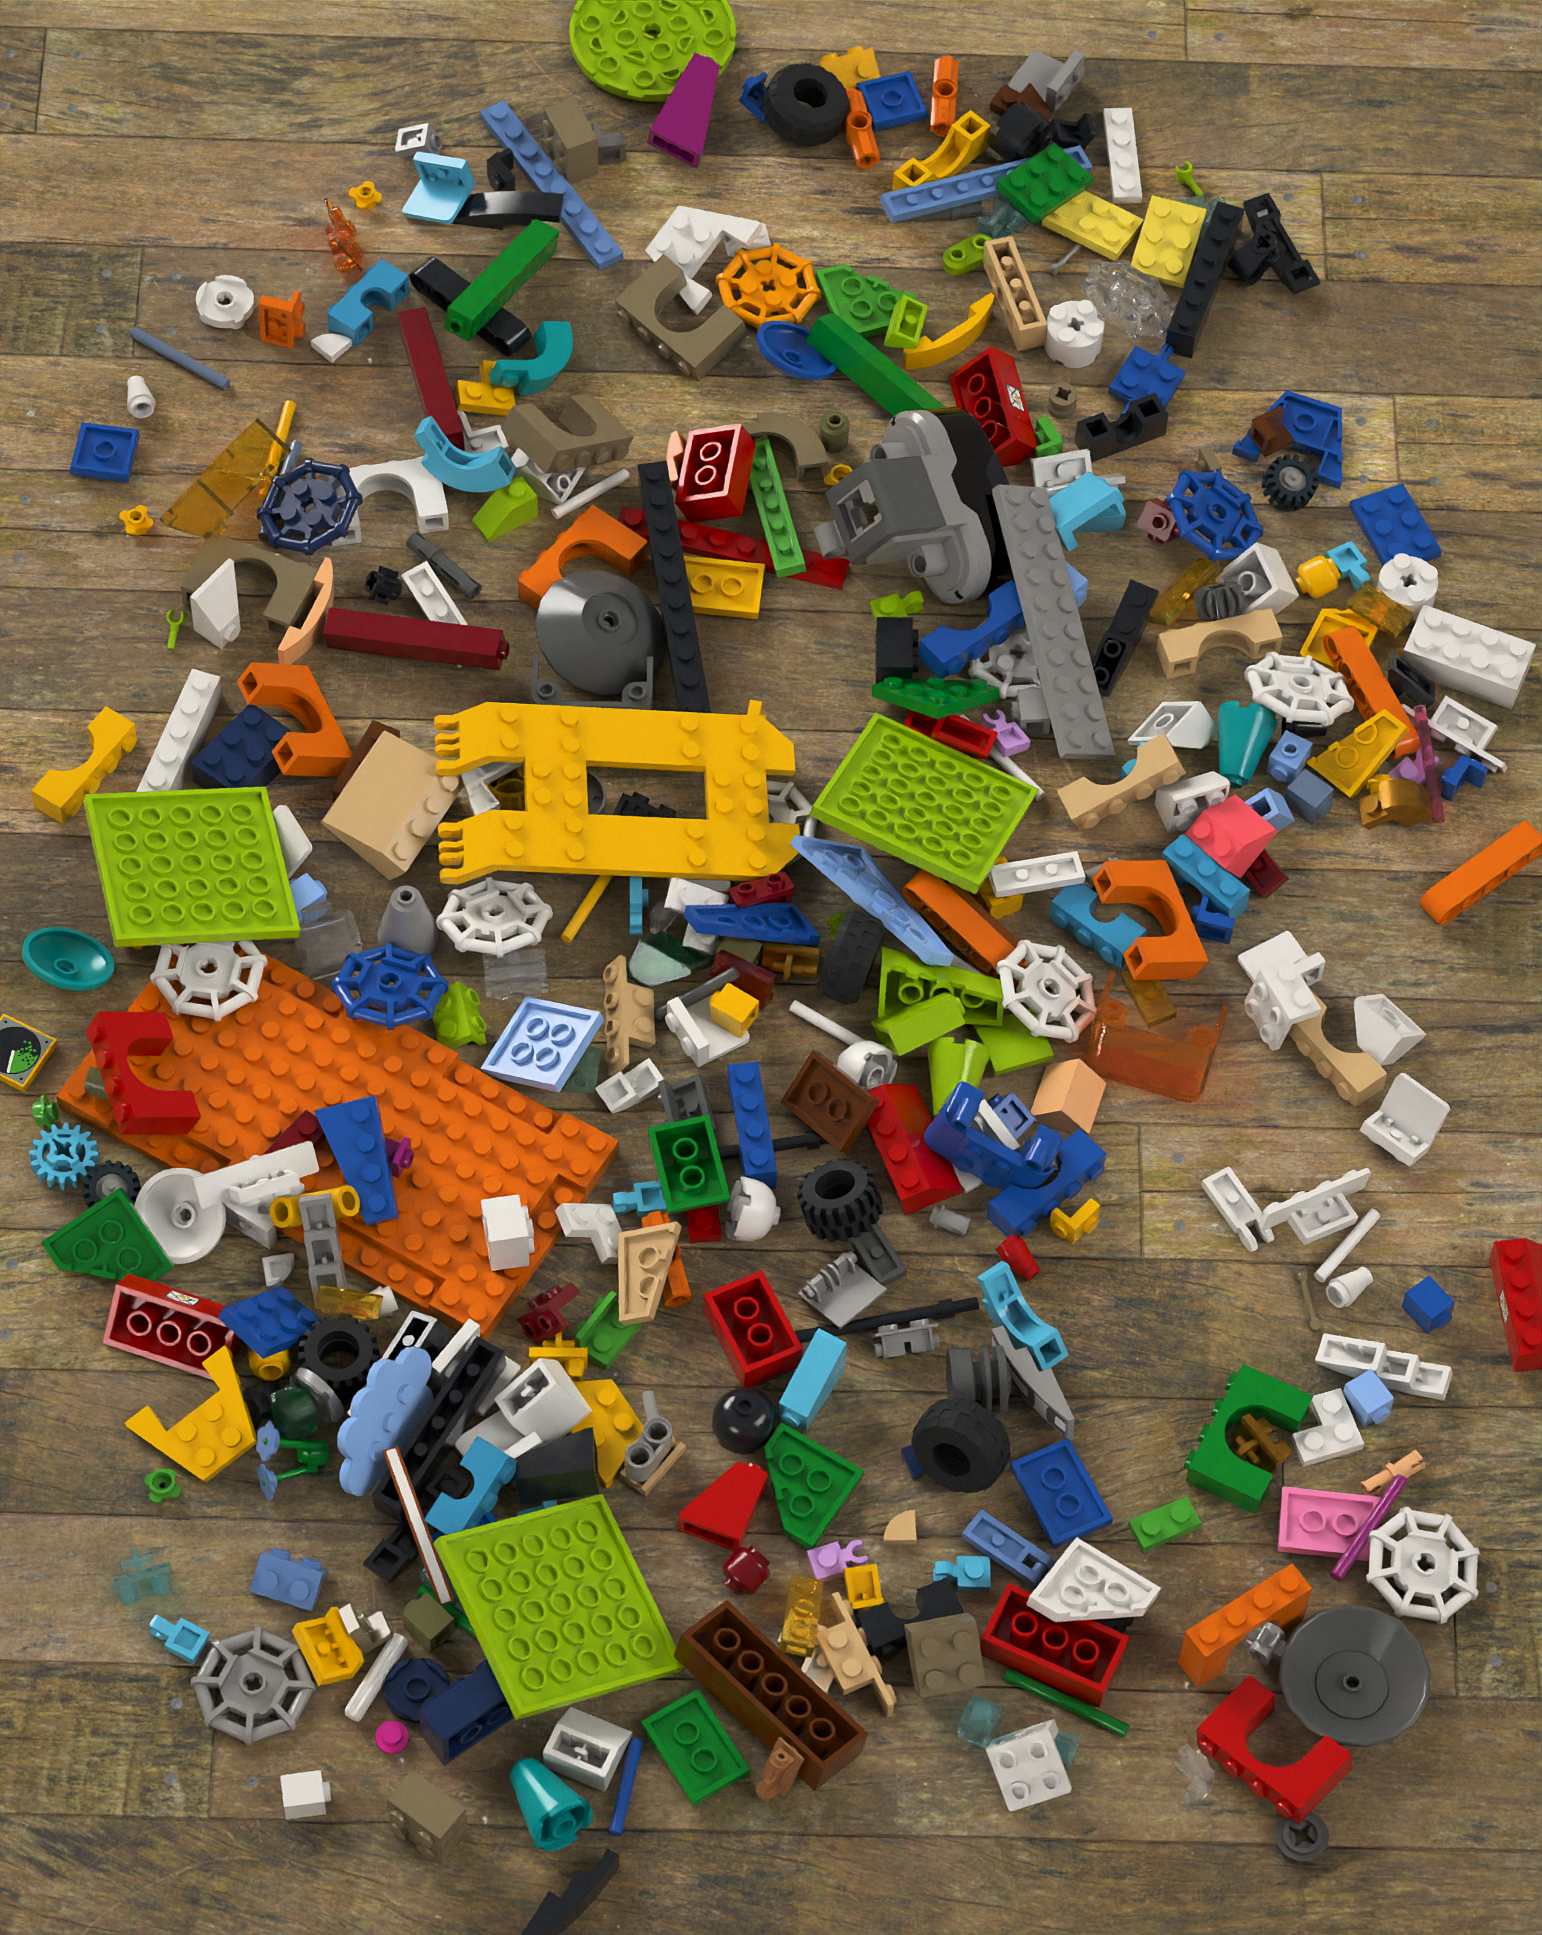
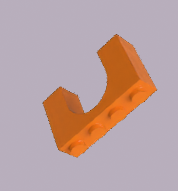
M592 504L586 512L578 514L573 525L567 531H562L558 535L555 543L548 551L544 550L540 553L536 563L530 569H525L520 574L517 581L518 597L538 610L540 600L552 584L563 578L560 574L562 568L571 560L584 556L603 559L630 577L648 558V541Z
M251 662L236 681L247 704L274 706L284 709L294 715L307 730V733L287 732L271 751L282 774L339 778L353 753L309 667L305 665Z
M1105 861L1092 877L1101 903H1130L1141 906L1157 918L1165 935L1163 937H1137L1123 954L1133 980L1194 979L1208 963V958L1167 861Z
M1291 1563L1185 1631L1178 1661L1179 1665L1196 1687H1201L1225 1671L1227 1659L1231 1651L1247 1635L1260 1626L1269 1622L1286 1632L1303 1621L1312 1587L1293 1563Z

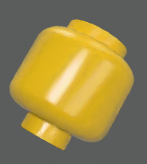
M1318 555L1299 565V577L1295 579V582L1302 595L1308 593L1312 598L1318 599L1337 589L1338 580L1341 578V575L1331 557L1326 559L1324 556Z
M248 1346L249 1367L255 1376L266 1381H273L285 1375L290 1369V1348L263 1359Z

